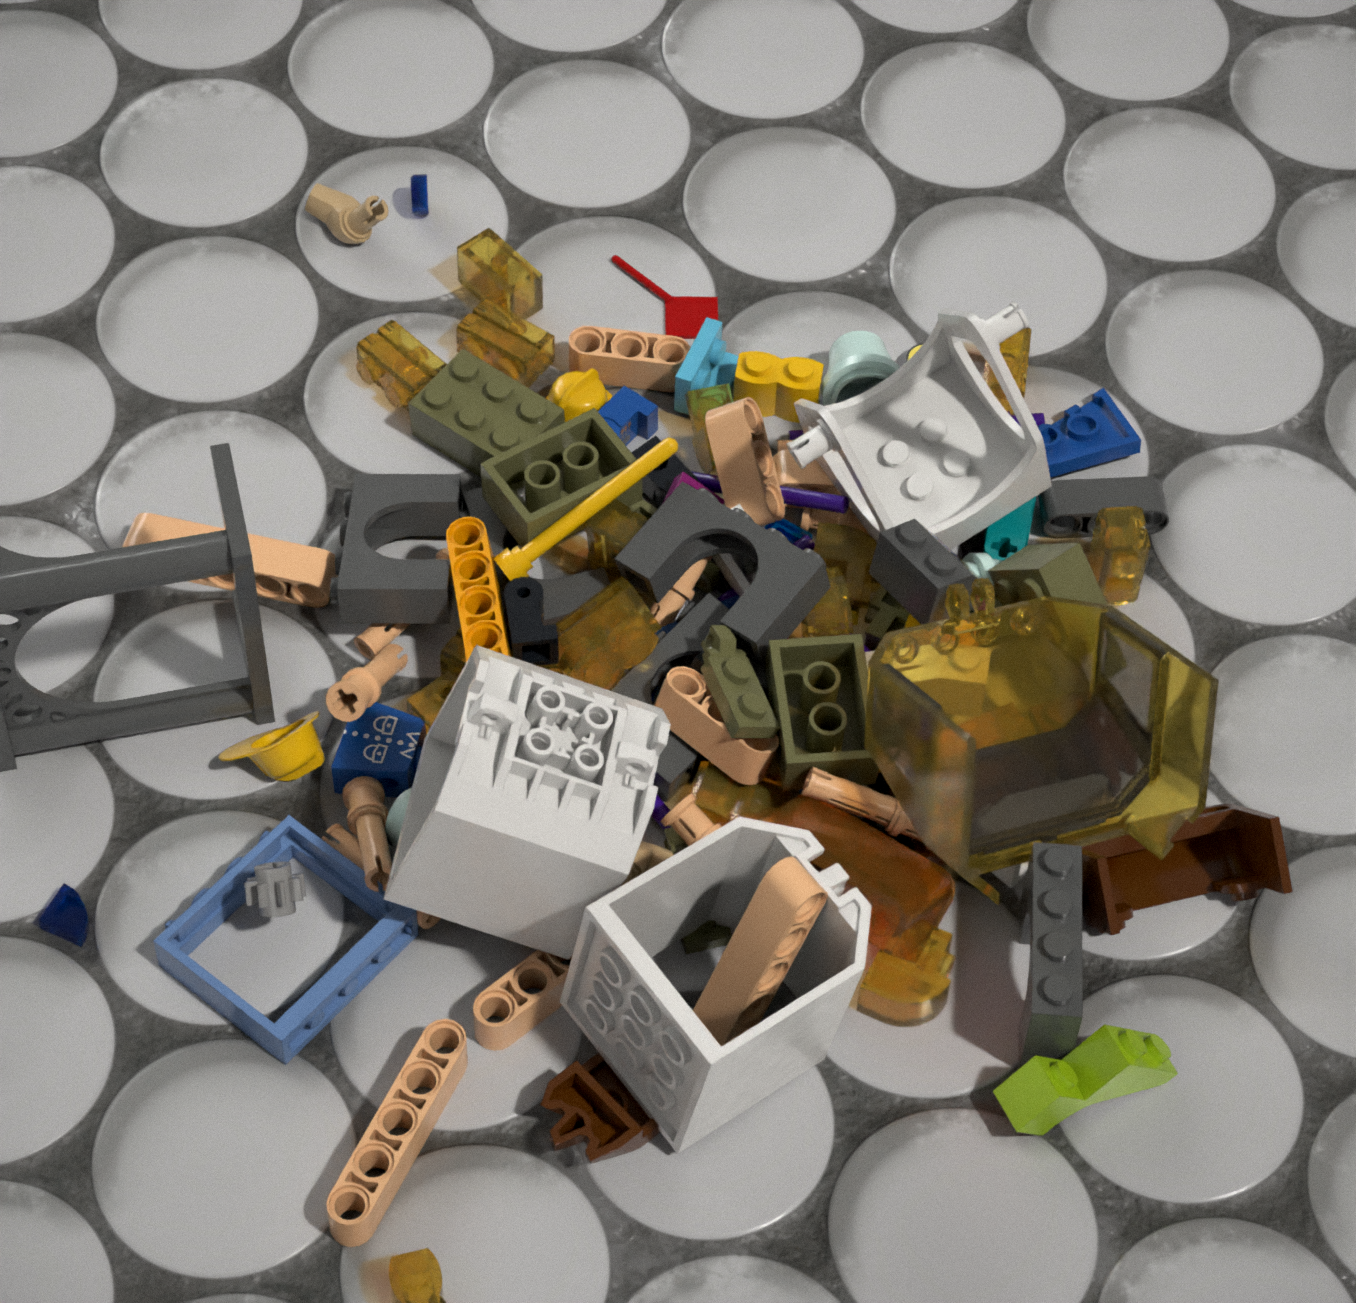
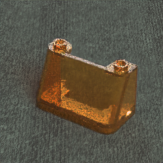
M802 794L758 819L760 821L809 830L825 849L822 855L810 861L811 865L813 863L822 869H826L839 863L849 875V880L846 883L854 888L857 887L859 891L868 895L867 900L872 905L868 942L891 956L917 964L953 901L955 882L948 871L850 813L822 801L802 796Z

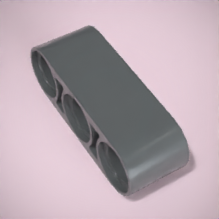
M1154 477L1051 481L1052 486L1038 495L1044 532L1052 538L1150 535L1162 531L1169 523L1163 486L1160 480Z

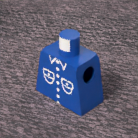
M377 702L371 707L366 708L365 713L357 720L347 722L331 766L334 793L342 794L343 788L349 781L361 776L377 779L383 786L385 797L398 798L405 790L412 788L426 737L425 722L419 717Z

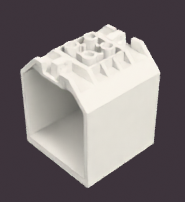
M476 645L424 739L383 899L569 960L574 952L586 906L619 888L625 881L652 815L658 787L653 785L658 759L667 745L671 726L663 709Z
M739 816L585 908L560 1003L649 1118H653L657 1122L659 1131L677 1154L822 1062L827 1055L865 969L872 905L857 887L841 895L847 880H849V875L839 863L820 872L811 865L810 861L822 855L825 849L809 830ZM792 856L799 861L828 893L825 905L783 979V982L797 999L721 1047L651 957L696 931L699 926L708 920L716 921V925L737 928L767 871L780 860Z

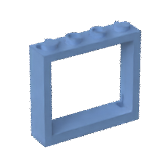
M288 815L271 832L266 830L259 839L258 844L244 857H238L232 861L226 869L224 876L211 888L201 890L193 899L191 906L176 920L168 921L165 924L166 929L153 942L158 965L286 1065L418 936L417 911L384 900L385 891H383V886L380 882H378L379 892L370 890L365 883L364 870ZM294 857L376 919L378 923L273 1023L188 955L246 902L244 883L247 882V878L255 877V866L269 862H289Z

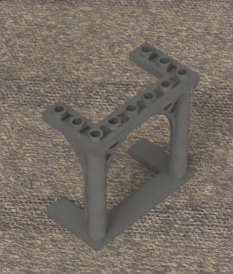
M229 443L210 446L214 477L225 530L67 557H35L10 551L0 546V614L10 615L18 619L13 624H0V638H6V640L0 642V772L17 769L15 755L252 712H255L257 725L275 722L253 560ZM233 573L235 590H232L233 602L248 677L122 700L81 702L58 698L38 690L21 676L16 667L15 654L17 647L27 631L43 617L63 606L87 598Z

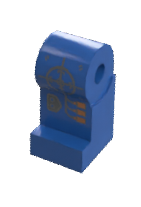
M625 385L598 411L625 446L637 435L648 440L658 431V406Z

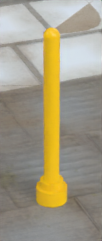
M671 437L663 439L521 549L518 546L512 550L506 548L493 558L510 581L519 577H529L527 572L533 568L531 564L533 561L674 455L678 450L677 441Z

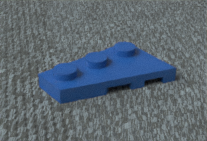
M1104 388L1095 392L1092 396V401L1084 406L1079 407L1075 404L1065 410L1064 417L1052 425L1043 423L1038 426L1044 440L1050 478L1140 453V437Z

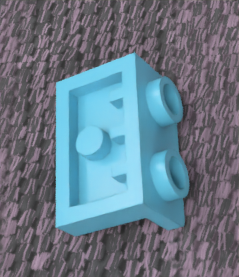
M706 317L675 376V411L705 420L707 411L723 406L734 384L738 356L725 352L727 343L722 340L721 321Z

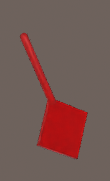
M612 256L611 260L614 264L665 301V335L677 336L682 339H695L706 317L718 321V297L671 296L619 256Z

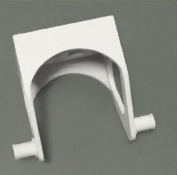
M1012 301L1008 306L986 320L979 318L973 312L944 308L938 312V321L920 349L896 372L876 386L848 400L826 406L803 398L794 402L804 434L792 442L786 443L789 452L801 469L816 459L842 496L848 497L849 507L876 545L880 532L916 519L952 550L1052 486L1043 437L999 350L1001 342L1020 330L1029 327L1026 315L1022 309L1017 311L1019 305L1015 301ZM960 338L972 341L987 360L1019 424L1009 415L990 390Z

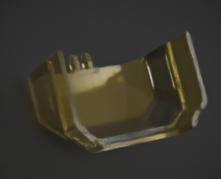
M979 578L972 582L971 597L964 584L949 585L945 599V607L949 615L948 619L884 634L868 662L864 748L870 752L921 841L960 876L974 885L998 906L1000 893L979 875L1028 862L1033 842L1079 845L1084 847L1129 834L1162 861L1174 847V844L1170 841L1173 835L1186 820L1193 824L1206 808L1219 680L1112 605L1043 596L995 607L994 585H992L989 578ZM969 597L975 611L974 613H970Z

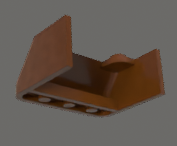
M1235 804L1202 807L1081 835L1058 843L1082 846V915L1086 924L1097 929L1099 933L1119 934L1120 930L1126 928L1125 921L1134 917L1133 911L1212 892L1230 894L1232 901L1256 898L1259 896V889L1264 888L1282 894L1293 892L1279 816Z

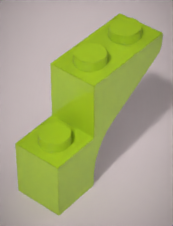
M1104 1024L1062 1060L1035 1055L994 1089L993 1093L1016 1132L1043 1136L1058 1123L1087 1106L1161 1086L1174 1078L1178 1072L1169 1059L1171 1057L1169 1047L1158 1035Z

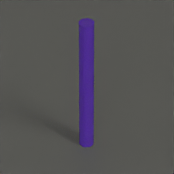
M691 471L706 488L714 493L723 494L718 475ZM780 486L784 504L842 514H845L849 508L847 496Z

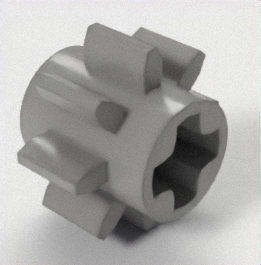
M285 861L269 862L255 866V877L247 878V882L244 883L246 906L258 905L259 916L265 918L282 917L295 913V902L303 901V897L306 896L304 873L292 874L291 863Z

